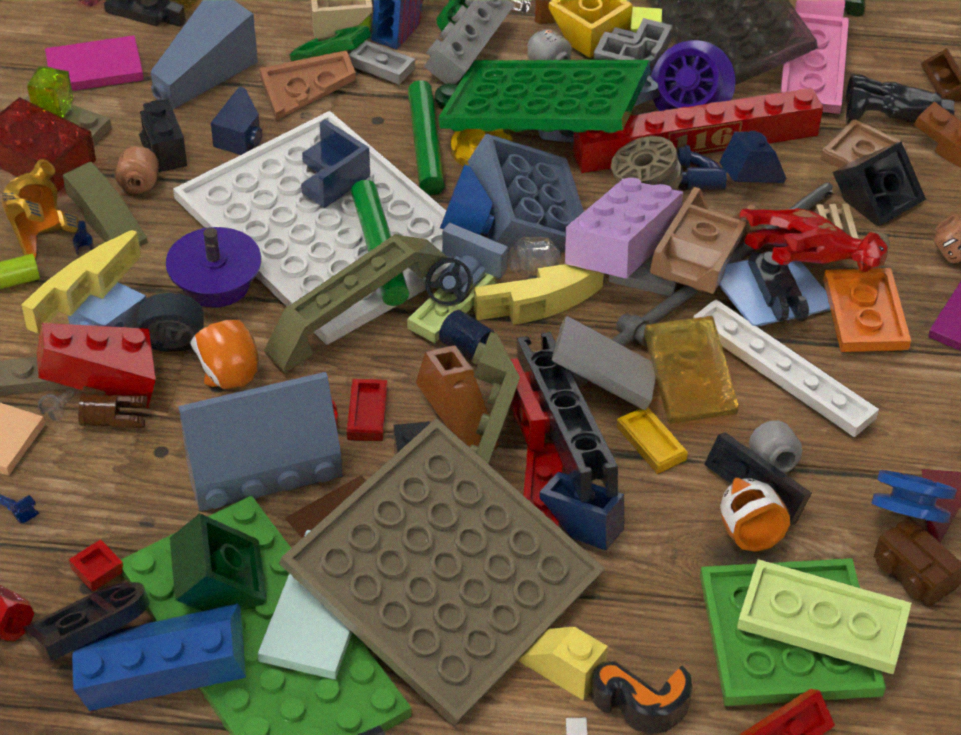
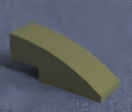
M92 162L63 174L66 194L83 211L86 223L105 242L133 230L138 233L139 246L148 243L146 235L125 202Z

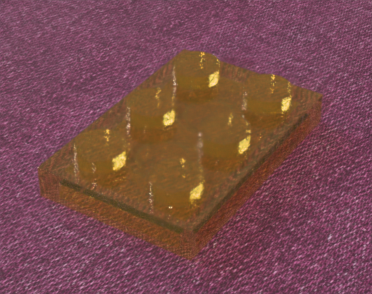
M713 316L648 324L645 326L644 335L668 424L737 414L739 404Z

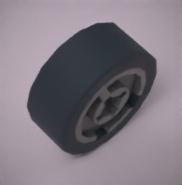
M162 293L146 298L139 305L137 328L149 329L152 349L161 352L187 351L192 349L191 340L204 327V311L198 302L182 294Z

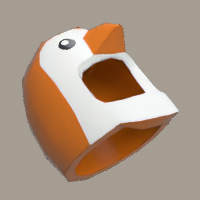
M224 320L213 323L195 334L190 342L205 371L204 384L209 387L219 386L222 389L243 388L253 380L255 373L258 371L257 346L252 334L240 320Z
M738 477L733 479L732 484L725 491L720 505L722 522L728 535L743 550L757 552L772 548L784 538L790 526V515L786 505L780 496L766 483L754 479H740Z

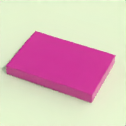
M135 35L45 48L53 94L144 80Z

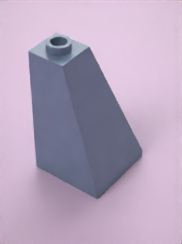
M203 0L151 70V91L157 100L169 98L172 108L175 109L258 63L254 14L234 0Z

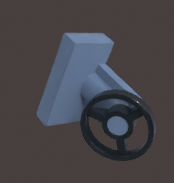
M449 223L443 229L442 253L449 258L439 260L432 265L426 275L425 286L428 295L438 304L443 306L458 305L469 296L472 289L485 273L499 279L502 278L507 271L508 247ZM451 263L436 282H431L432 275L437 268L443 264ZM431 288H441L448 294H455L457 299L449 302L438 300Z

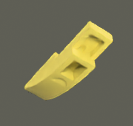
M563 264L537 268V278L474 287V313L476 320L510 316L512 325L550 317L580 304L603 287L604 273Z

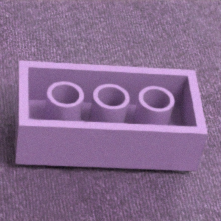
M636 178L622 179L566 227L565 264L627 279L654 253L682 207L683 192L672 190L670 186L664 184L650 185L641 183V180Z

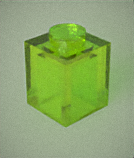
M39 66L27 84L32 113L62 120L74 101L69 71Z

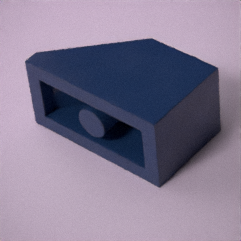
M241 86L237 88L211 122L213 147L239 155L252 150L254 146H258L263 134L262 128H260L259 114L247 90Z
M757 131L734 132L719 161L733 181L784 183L786 180L785 173L776 152L767 142L766 137Z
M557 472L539 492L540 499L573 539L606 551L624 530V494L618 492V496L607 498L606 488L592 483L595 499L581 503L569 475Z

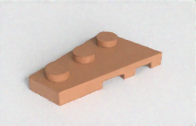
M347 51L259 68L260 79L276 121L355 81L356 75Z

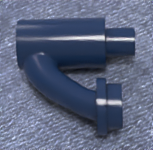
M690 145L678 148V161L681 166L687 168L686 172L682 174V181L679 185H686V189L692 190L694 187L701 190L726 189L727 172L724 168H721L714 160L690 151ZM690 163H691V164H694V165H696V166H698V167H689V166H690Z

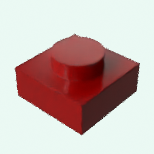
M101 539L69 559L70 568L92 592L123 572L122 567H124L123 562Z

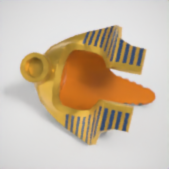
M40 159L30 173L10 181L2 194L3 210L11 223L24 255L33 253L34 258L37 255L36 239L38 233L60 229L75 233L79 223L78 216L63 212L58 207L57 189L50 180L55 173V168L44 159Z

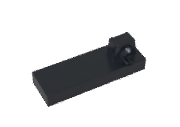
M726 432L718 434L704 463L706 467L730 484L737 477L740 479H754L768 484L786 505L790 515V526L797 523L812 492L748 447L739 443Z

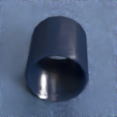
M456 310L451 312L443 321L439 330V340L449 347L456 346L463 356L472 361L478 343L486 344L490 332H495L488 328V326L480 323V321L467 315V313L462 312V310Z

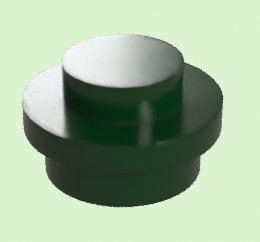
M447 83L436 89L435 101L442 110L458 85Z

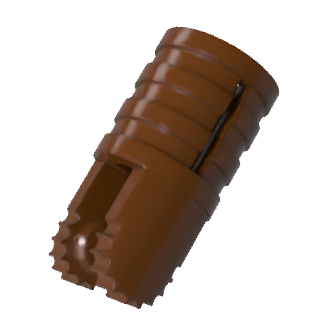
M81 394L78 409L80 426L108 425L111 427L145 428L144 418L136 415H120V408H145L147 406V397Z

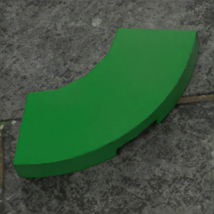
M364 25L336 30L334 37L323 41H318V38H314L289 54L291 62L346 50H355L371 36L369 27Z

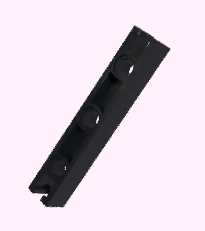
M551 332L541 334V350L532 352L528 345H531V340L528 336L517 338V358L523 371L529 373L533 392H538L542 412L548 413L550 420L549 435L581 503L595 499L591 481L596 479L601 480L606 487L607 498L618 496V465L570 370L553 362L552 356L556 342Z

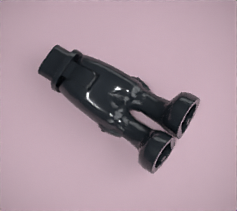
M852 73L849 77L845 98L846 102H848L846 110V122L848 123L855 119L860 121L866 111H880L890 118L915 122L918 116L933 102H936L954 116V100L942 99L939 93L934 92L933 94L930 91L897 82H880L863 74Z

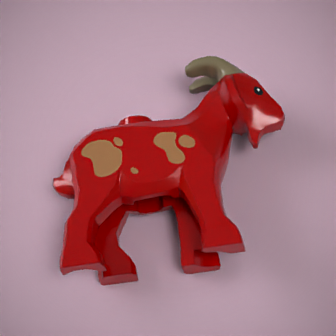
M798 208L785 210L741 209L739 218H746L751 227L758 226L759 224L779 227V229L761 228L752 231V233H748L745 237V244L755 250L761 249L764 245L786 246L773 248L771 258L780 265H787L792 261L825 264L852 259L857 261L859 270L865 273L874 267L884 265L886 262L890 241L884 233L873 231L869 232L863 239L853 238L823 216Z

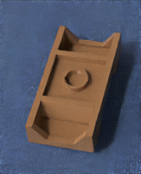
M694 187L656 247L650 273L660 276L667 281H675L691 286L695 290L714 294L724 276L729 259L738 243L742 244L751 228L749 221L746 218H739L740 211L732 215L709 208L701 189ZM749 204L743 209L755 210L756 206Z

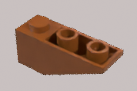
M456 346L426 351L415 383L447 428L469 448L471 444L478 446L482 436L476 434V430L483 413L488 415L477 380L474 378L473 369ZM498 440L495 444L494 449H497L499 446Z

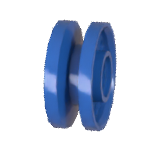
M888 470L879 471L877 480L893 488L891 494L874 493L872 504L911 517L949 523L951 512L935 504L937 499H955L956 488L910 474Z

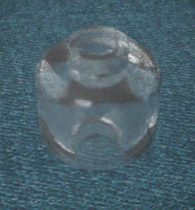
M522 237L516 241L509 251V266L523 280L537 278V268L560 264V252L548 237Z

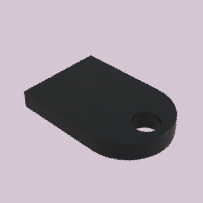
M120 583L96 591L23 628L29 641L52 662L133 621L148 608L150 600L141 583Z

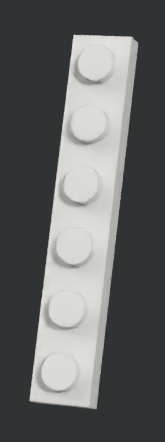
M717 299L693 316L695 328L853 437H856L877 419L878 408L758 327L752 326L748 320Z

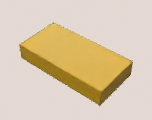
M649 407L646 410L637 409L617 419L616 427L656 474L687 460L688 451Z

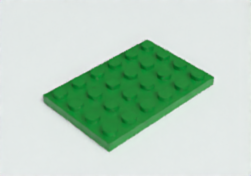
M474 60L439 115L440 129H452L453 131L481 129L482 131L490 132L496 129H511L514 132L525 130H542L543 132L572 130L578 133L587 130H602L606 133L617 132L624 129L651 71L650 60Z

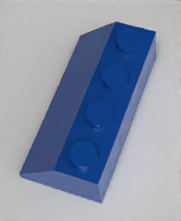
M239 604L114 630L76 649L72 653L73 690L89 711L246 678Z

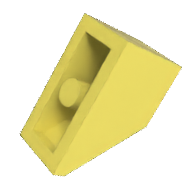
M576 627L547 629L518 661L584 700L592 689L594 669L597 665L607 660L608 646Z

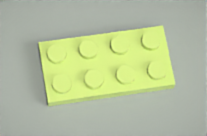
M758 559L738 619L737 629L894 674L912 603Z

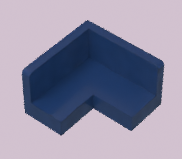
M324 119L319 123L320 141L302 153L303 163L317 173L302 182L301 189L302 194L323 208H326L349 192L356 182L370 177V151L367 145Z

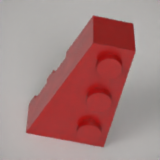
M42 323L36 352L38 378L83 390L84 386L105 391V395L146 396L147 406L145 408L149 409L156 380L149 329Z

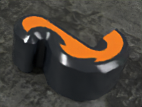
M603 662L594 669L591 689L592 701L601 711L610 713L613 706H619L625 721L637 731L647 734L664 733L680 723L687 714L692 692L691 674L684 666H681L665 682L663 687L657 691L618 662Z

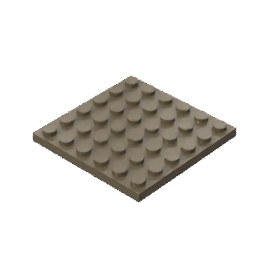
M437 418L285 553L279 563L453 726L479 702L533 643L565 613L605 570L599 562Z

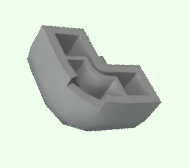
M643 18L636 33L615 27L612 33L604 32L594 52V60H650L651 71L649 75L651 76L657 60L669 47L672 38V25Z

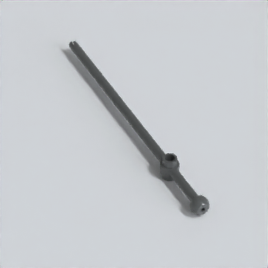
M828 182L823 183L789 209H811L832 193L833 186ZM766 225L765 227H763L767 229H779L778 226ZM744 241L736 247L727 264L741 261L755 249L746 245ZM685 285L643 317L638 315L632 316L628 313L623 314L616 325V330L620 333L611 340L624 347L629 343L634 345L640 344L644 347L648 346L656 334L652 326L699 291ZM570 371L578 387L585 385L589 381Z

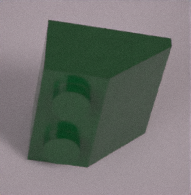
M201 513L170 537L176 601L200 611L239 604L240 608L259 606L267 601L259 539Z

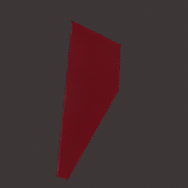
M922 469V478L957 489L955 499H937L935 504L951 512L949 523L926 520L928 533L940 543L961 506V472Z

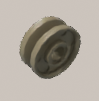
M642 137L625 144L616 152L611 164L616 184L625 178H636L641 180V183L650 185L664 184L675 190L682 181L683 170L678 161L677 150L671 141L663 137Z

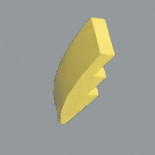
M130 230L99 245L71 262L46 281L21 304L27 329L39 334L42 323H49L58 312L71 316L90 295L103 299L141 257L138 233Z

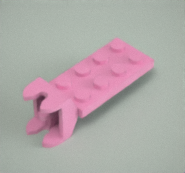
M796 0L794 12H789L780 93L813 88L823 106V112L840 114L849 18L843 17L846 0Z

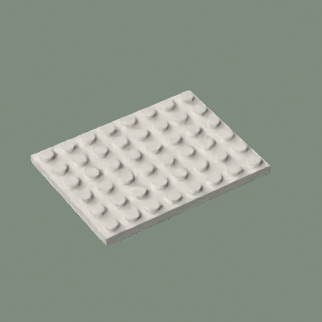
M331 111L173 189L174 198L205 228L226 227L247 234L257 243L261 252V267L255 277L287 307L368 253L351 190L326 208H323L302 194L301 183L317 173L303 163L302 153L320 141L319 123L324 119L369 147L370 177L366 180H371L376 184L391 236L396 234L427 239L442 252L443 229L440 226L446 210ZM446 263L439 267L432 275L431 282H436L451 263ZM409 268L403 271L409 290L408 299L426 290V277L421 279ZM378 288L314 333L328 345L396 306L385 304Z

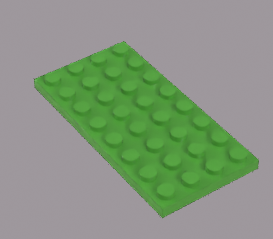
M252 495L208 516L259 539L267 599L263 605L240 608L246 678L199 688L230 735H358L381 725L385 732L412 717V707L362 641L353 632L336 679L259 662V649L289 576V573L279 563L281 557L291 547ZM172 535L121 559L124 566L122 567L123 572L121 574L127 582H138L144 586L150 600L146 611L154 622L202 612L175 600L170 537Z

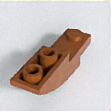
M933 102L918 116L914 126L938 143L934 150L935 153L961 168V121L936 102Z

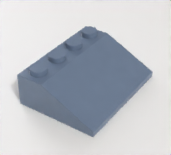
M486 134L468 160V164L492 201L489 214L495 217L489 229L488 238L507 246L508 253L516 256L565 252L566 227L584 212L567 158Z
M326 372L178 406L189 479L199 512L236 503L251 495L254 499H257L261 496L289 491L297 487L342 477L341 450Z

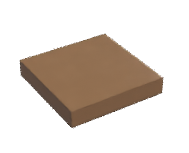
M855 119L822 150L820 159L841 168L858 158L901 141ZM902 142L907 151L908 144Z

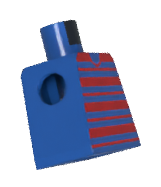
M374 0L371 41L398 49L419 26L422 2L424 0Z

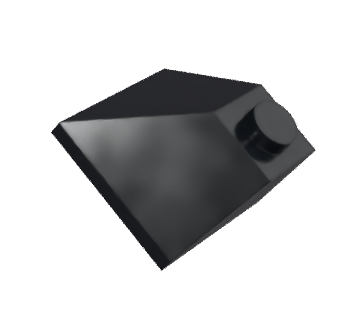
M902 141L858 158L833 172L845 202L876 226L883 225L926 200Z

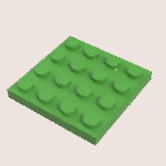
M852 558L773 563L860 588ZM756 564L701 567L700 581L724 706L785 703L792 701L809 689L820 690L824 700L883 697L886 687L882 671L737 629L738 619Z

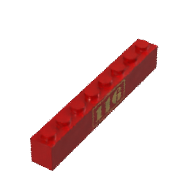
M813 88L632 115L629 116L624 129L617 132L606 133L602 130L574 132L573 155L581 173L611 169L612 159L616 152L625 144L642 137H663L673 143L677 154L678 148L685 147V145H690V151L699 154L725 151L734 132L757 131L766 137L768 143L813 137L819 134L823 106Z

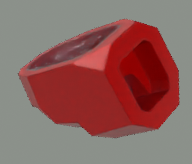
M0 585V639L16 641L26 633L23 627L31 623L34 611L27 599Z

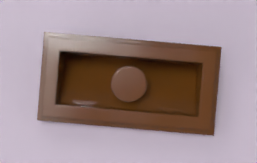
M947 48L920 63L937 93L941 94L942 99L954 100V102L961 101V70Z

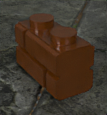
M909 516L898 523L895 528L892 527L878 538L874 558L879 568L887 574L892 573L903 584L906 593L914 599L919 598L927 607H931L940 601L943 596L946 597L961 584V561L912 517Z

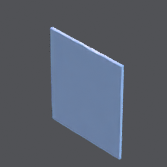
M748 260L727 264L719 286L743 317L752 326L756 327L780 322L777 321L771 308L767 306L747 263ZM801 261L789 263V269L801 294L807 300L809 315L831 311L825 289ZM790 307L789 318H787L786 320L795 318Z

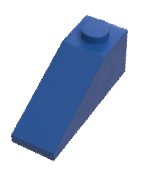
M464 164L440 228L444 229L449 223H452L478 235L481 233L487 235L495 217L489 214L492 201L472 168Z

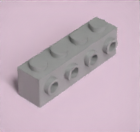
M466 0L464 3L469 7L466 8L462 5L452 18L456 24L448 23L439 35L443 41L441 42L436 39L426 52L431 57L423 67L445 84H456L513 8L514 4L509 0Z

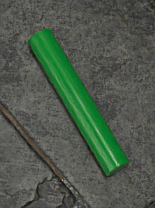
M418 80L411 83L408 87L420 189L427 195L434 196L441 193L445 187L431 85L426 81Z
M361 180L352 186L351 195L369 252L392 236L376 184L371 180ZM403 272L379 287L383 302L389 306L400 305L409 297V290Z

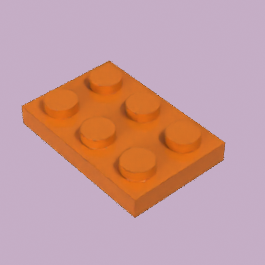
M872 268L865 273L859 269L825 270L823 281L840 352L909 350L911 338L891 268Z

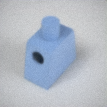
M117 282L103 299L90 295L71 316L68 315L69 324L137 328L139 305L146 299V295Z

